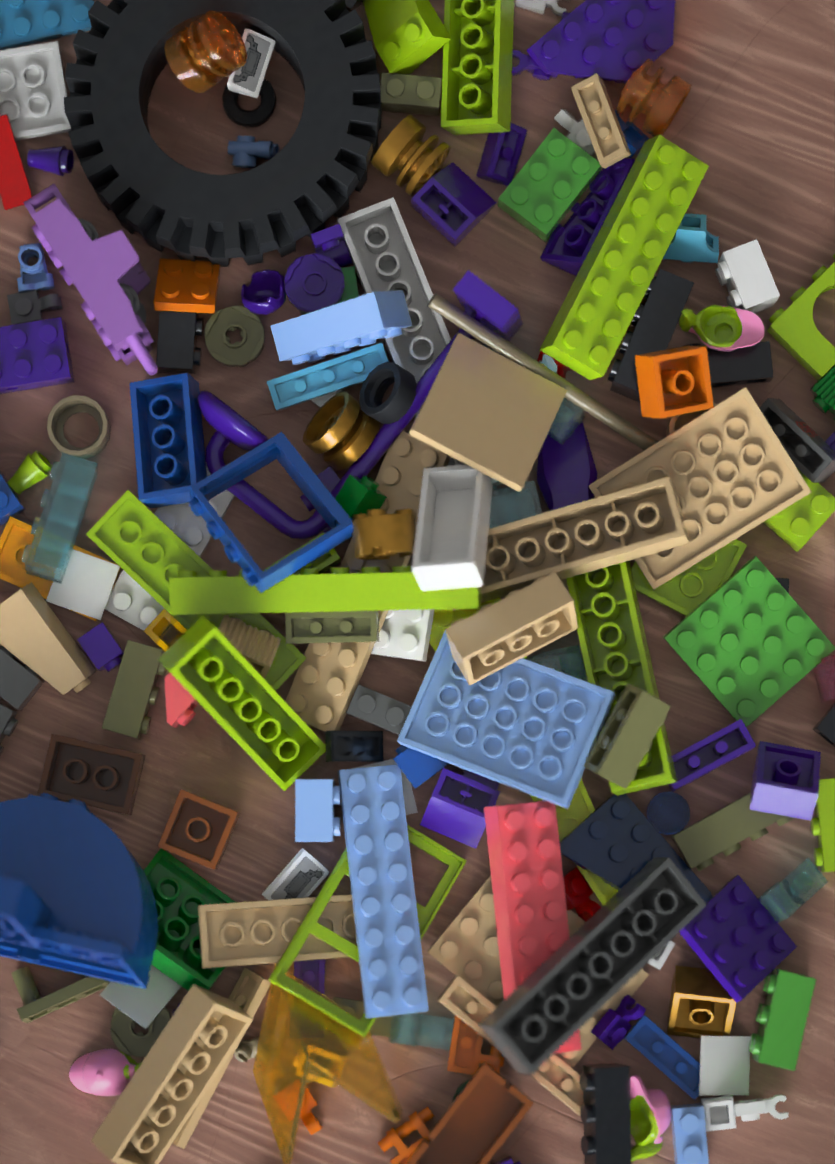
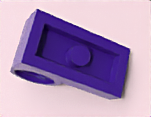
M340 224L311 234L312 244L316 253L331 257L340 268L352 263Z

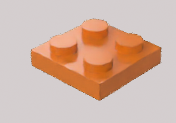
M160 259L154 295V310L215 314L220 264H212L210 261Z

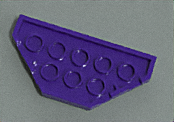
M585 0L526 51L545 74H562L575 76L574 78L587 79L597 73L602 80L628 84L673 45L675 0Z

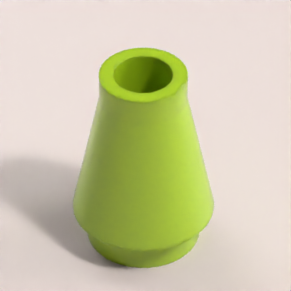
M36 450L33 454L28 453L12 478L7 482L20 495L29 487L50 475L49 471L53 466L43 454Z

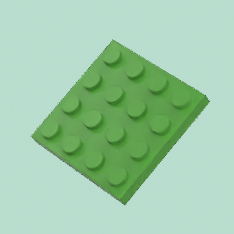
M756 556L750 559L663 636L736 721L742 719L746 728L835 650V646Z

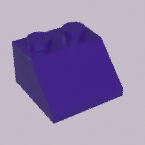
M759 741L751 785L750 810L811 821L819 795L821 752Z

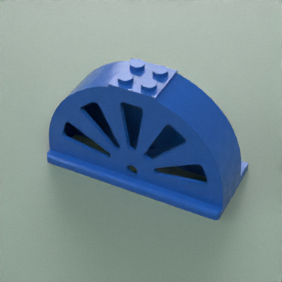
M41 793L40 796L29 794L28 798L0 802V956L135 987L147 988L150 978L149 970L156 948L158 932L156 903L151 885L143 869L120 838L110 827L91 813L84 802L69 799L68 802L59 801L53 795Z

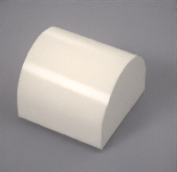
M732 1095L701 1099V1104L704 1106L706 1131L736 1128Z

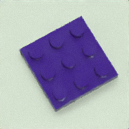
M739 875L732 878L706 902L707 905L679 932L736 1003L743 1000L797 947Z

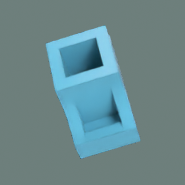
M685 213L663 259L680 260L686 263L693 261L718 263L719 236H714L707 231L706 215Z

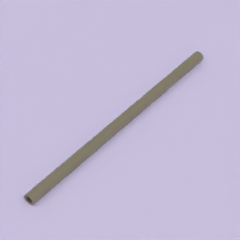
M437 293L429 301L428 307L500 355L567 389L566 399L641 449L646 450L658 442Z

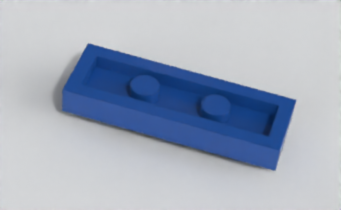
M643 1015L626 1034L624 1039L691 1098L696 1100L699 1096L700 1063L648 1017Z

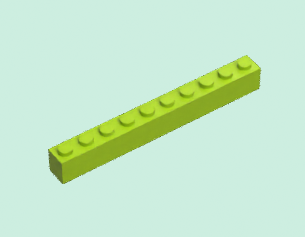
M392 566V573H380V567H361L362 573L350 574L349 568H331V574H319V568L300 569V575H290L262 593L259 592L255 585L250 586L242 575V570H239V576H227V570L209 571V577H197V571H178V577L169 578L170 615L482 608L481 586L422 591L414 572H411V566Z

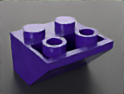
M454 162L432 176L411 198V206L455 247L497 204Z
M443 768L420 826L476 849L486 827L484 807L495 806L500 791Z

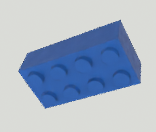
M188 373L130 383L139 501L151 509L188 503L190 501V487L207 477L202 413L197 399L200 392L199 382Z

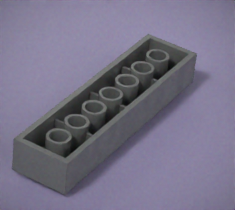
M669 857L653 858L488 1015L479 1026L518 1073L532 1075L707 904Z

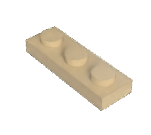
M596 73L572 86V93L600 166L607 168L630 156L629 147L602 78Z

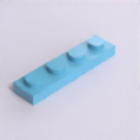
M379 343L269 380L267 385L275 409L279 411L362 383L372 370L380 364L389 362L383 343Z

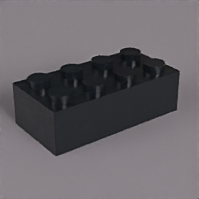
M662 269L659 270L657 277H653L643 297L647 299L646 304L640 303L632 319L631 325L636 327L634 333L627 331L619 353L624 354L622 361L619 359L615 360L608 381L613 382L610 391L640 402L634 355L667 349L694 282Z

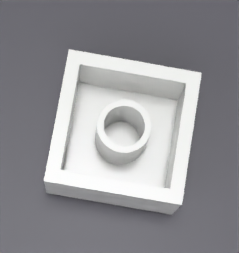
M753 240L722 253L717 263L719 268H716L715 272L720 285H726L729 296L726 297L728 305L753 313L773 307L780 294L758 240Z

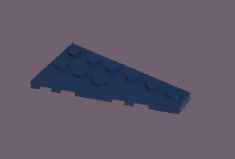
M613 793L559 842L561 855L572 860L584 870L587 869L617 890L624 887L653 858L669 857L705 903L713 897V894L626 794L617 796Z

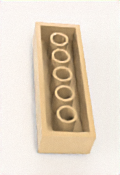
M193 984L117 1099L115 1105L100 1125L91 1142L110 1161L118 1164H159L253 1019L232 1000Z

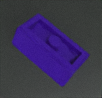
M511 123L510 132L488 133L476 177L508 186L514 178L527 129Z

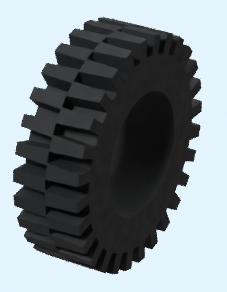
M96 0L90 8L88 14L92 27L89 33L78 30L73 41V47L77 56L76 64L67 63L65 80L70 91V97H64V110L71 126V131L68 132L70 140L85 175L100 201L108 211L111 209L120 224L132 235L138 232L143 236L148 246L161 253L165 247L174 250L180 260L195 261L196 256L208 257L212 264H220V267H229V258L243 257L249 266L263 263V253L277 249L281 257L295 252L297 240L306 235L311 239V234L325 229V222L332 215L341 218L349 209L350 195L354 190L361 192L367 181L369 161H372L378 150V131L382 123L380 80L371 40L367 41L365 38L363 22L357 11L349 12L345 0H112L108 6ZM245 28L275 40L274 50L293 67L305 89V101L301 119L293 136L280 152L267 162L251 170L236 174L213 175L189 169L171 159L159 148L149 133V99L158 76L165 66L177 55V52L196 41L209 37H242Z

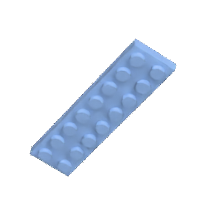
M396 764L339 770L338 779L365 1018L428 1012L401 769Z

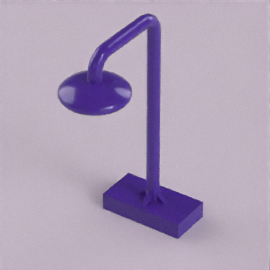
M469 270L453 289L461 306L465 308V313L507 341H510L523 325L518 308ZM461 328L458 330L417 382L416 396L408 412L400 420L382 426L368 449L352 464L330 492L334 498L338 495L349 475L362 479L363 476L369 474L422 407L456 335L460 333L472 340H475V337ZM207 390L199 392L197 399L201 413L206 421L216 430L206 447L205 461L210 474L226 466L223 454L230 442L243 450L251 451L269 440L267 436L214 394ZM244 479L227 489L269 524L290 538L307 539L316 536L328 525L317 510L309 519L304 521H297L291 518Z

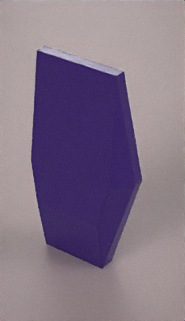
M583 421L552 424L539 451L537 483L549 511L594 499V494L588 485L597 480V470Z

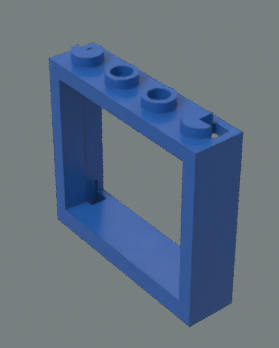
M280 432L190 487V501L188 503L191 510L197 517L202 516L207 523V530L213 539H219L222 542L229 560L232 563L237 562L246 582L250 586L255 585L260 593L353 536V521L283 432ZM277 459L330 526L331 530L263 572L208 500Z

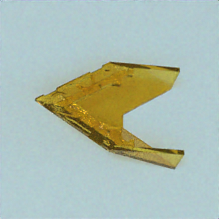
M274 963L273 971L278 963ZM287 971L286 976L341 1008L333 1000ZM271 982L253 1074L283 1164H291L294 1155L293 1150L306 1085L327 1076L393 1122L400 1121L403 1109L370 1030L366 1037L363 1038Z

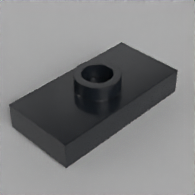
M325 731L326 762H384L383 731Z

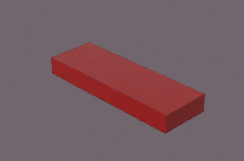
M8 114L0 116V196L5 210L24 205L23 202L33 197Z

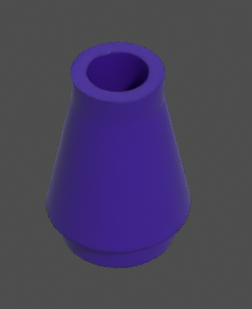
M65 146L37 150L30 149L27 155L28 167L38 168L63 176L65 173L70 174L73 170L74 153L71 149H66Z

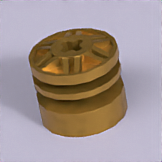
M410 114L387 136L375 153L371 164L386 177L392 175L398 169L401 170L396 180V185L402 187L409 181L405 192L412 197L432 176L441 170L451 150V146L443 142L435 148L439 141V137L436 134L429 137L425 142L421 141L425 134L426 126Z

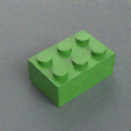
M553 128L498 198V207L546 242L555 228L562 222L574 204L600 173V163L557 129Z
M777 968L765 977L762 989L767 992L765 1003H759L755 1021L760 1023L758 1033H752L748 1051L752 1053V1059L760 1063L795 1071L816 982L815 978Z

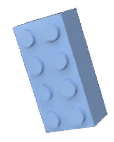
M403 290L372 292L271 325L270 327L279 361L292 360V364L297 365L305 362L309 364L322 361L326 355L330 354L339 355L351 351V347L358 345L359 347L377 343L376 339L383 337L389 339L403 334L401 329L412 326L404 292Z

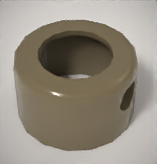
M73 395L63 398L53 406L48 416L47 431L50 440L61 453L72 459L84 460L96 456L105 448L110 439L111 425L108 415L95 400L87 396ZM79 412L92 415L99 426V434L95 442L84 448L69 444L63 432L67 419Z

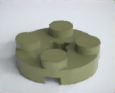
M231 306L216 311L209 318L204 331L206 346L211 356L220 364L229 367L247 366L260 355L265 344V330L259 317L243 306ZM240 329L242 341H236L234 344L229 343L230 338L227 336V333Z
M165 1006L147 1027L149 1032L145 1035L143 1032L135 1033L133 1030L136 1027L135 1021L116 1008L111 1020L112 1040L123 1053L135 1057H146L168 1021L172 1018L171 1014Z

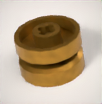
M340 392L323 404L309 422L303 435L304 444L316 454L323 453L325 462L336 471L344 470L351 466L363 455L376 437L380 425L379 421L359 409L360 404L347 392Z

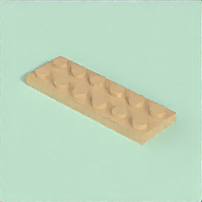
M352 894L332 896L317 922L357 946ZM317 897L199 905L198 918L202 969L278 963ZM309 934L293 962L348 958V956L314 935Z

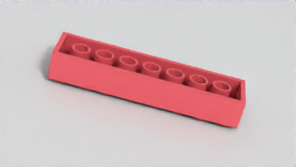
M545 800L484 807L504 1000L570 938L556 805ZM578 1030L554 1054L581 1050L580 1031Z

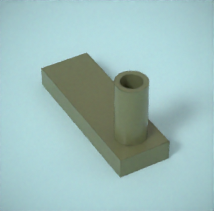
M379 611L285 613L286 644L379 642Z
M23 967L11 973L24 1006L17 1009L21 1021L25 1023H30L106 988L110 983L109 980L88 976L41 998L29 967Z

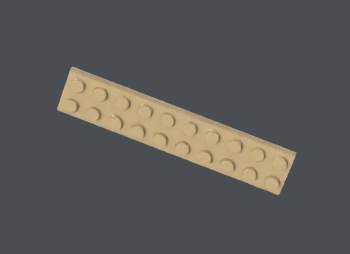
M402 431L388 448L375 480L379 484L378 490L387 496L380 509H386V514H395V510L413 509L416 531L424 468L448 466L452 456ZM352 536L340 568H349V574L362 573L361 567H380V573H392V566H407L410 557L399 558L398 555L387 560L356 559L354 538ZM379 610V632L389 610ZM375 642L309 643L304 654L306 660L299 666L285 702L306 724L324 732L340 731Z

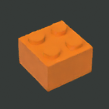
M687 345L634 355L642 417L665 418L714 408L706 346Z

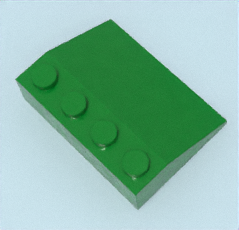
M160 849L144 869L155 898L158 923L156 948L151 965L188 992L193 984L210 990L226 967L202 969L198 906L237 902L164 849Z

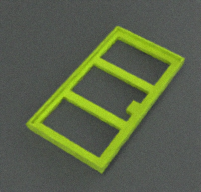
M407 825L409 843L448 866L426 906L424 907L416 902L420 940H422L467 860ZM345 849L268 980L364 1038L376 1018L366 1019L364 1011L359 1020L286 976L287 971L309 934L314 935L359 963L358 947L317 922L345 874L349 876L347 850Z

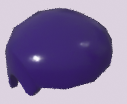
M268 269L253 273L250 285H242L241 300L243 306L254 314L268 315L277 311L286 300L284 276L278 271Z

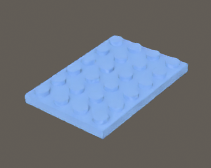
M444 631L397 742L403 746L568 809L585 770V767H583L599 737L616 694L613 691L524 658L469 685L452 657L446 631Z

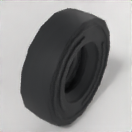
M264 78L259 93L261 102L253 111L243 110L238 105L239 93L228 90L226 85L222 101L228 118L237 125L244 127H257L265 123L274 113L276 106L275 90L271 83Z

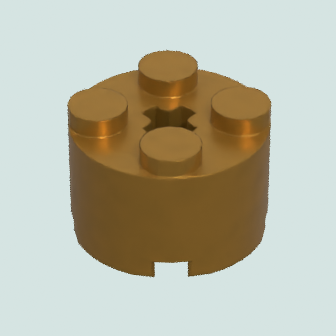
M386 509L368 510L367 514L353 515L355 558H359V560H387L398 555L399 558L414 556L416 531L413 509L395 510V514H386Z

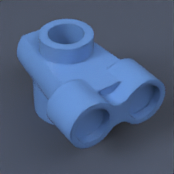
M237 136V141H229L228 155L233 156V167L256 168L257 158L271 159L279 152L278 143H273L272 141L255 142V137Z
M35 243L20 246L18 260L21 277L17 278L19 293L55 288L53 274L48 273L42 244ZM37 257L39 259L35 265H28L30 258Z

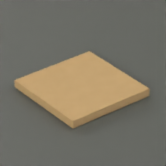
M458 333L409 434L520 492L555 419L567 389Z

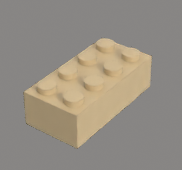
M556 572L548 576H540L531 585L522 590L510 592L504 599L495 604L483 606L476 614L466 619L456 620L445 631L452 657L468 684L472 685L578 629L574 601Z

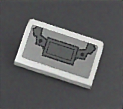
M245 28L227 82L228 90L258 99L274 50L275 40Z
M302 848L262 895L267 900L308 898L327 877L329 870Z

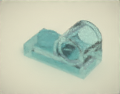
M807 858L784 879L763 893L758 900L776 922L780 923L790 917L828 881L813 862Z
M421 1013L394 1015L388 1041L404 1045H419L450 1050L454 1019Z

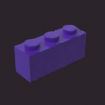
M742 719L672 756L677 778L676 783L668 784L672 792L756 747Z

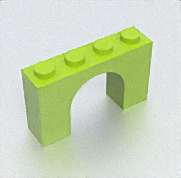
M835 262L828 269L824 265L819 268L811 277L814 283L807 290L803 286L800 287L790 298L793 303L786 310L780 307L769 318L772 324L767 330L817 381L835 365V347L818 331L813 320L815 300L824 292L835 289Z

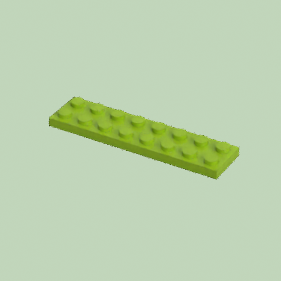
M129 490L86 533L95 544L169 613V578L178 577V571H197V577H209V571H214ZM260 613L172 615L187 630L202 616L218 629L223 617L228 615L230 618L241 619L246 625H251L252 628L256 627L258 630H266L274 635L275 638L279 637L281 639L279 647L265 677V681L275 691L306 660L304 654L292 643L286 644V638Z

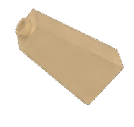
M32 582L0 604V644L63 695L72 689L78 693L91 683L88 677L96 672L95 668Z

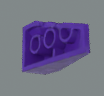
M625 158L601 170L590 184L591 192L581 204L576 202L571 208V211L574 213L564 226L559 224L552 232L540 257L544 262L577 276L635 162L634 159Z

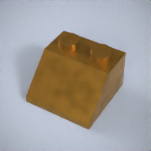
M675 965L667 1035L693 1038L730 1035L736 1002L709 969Z

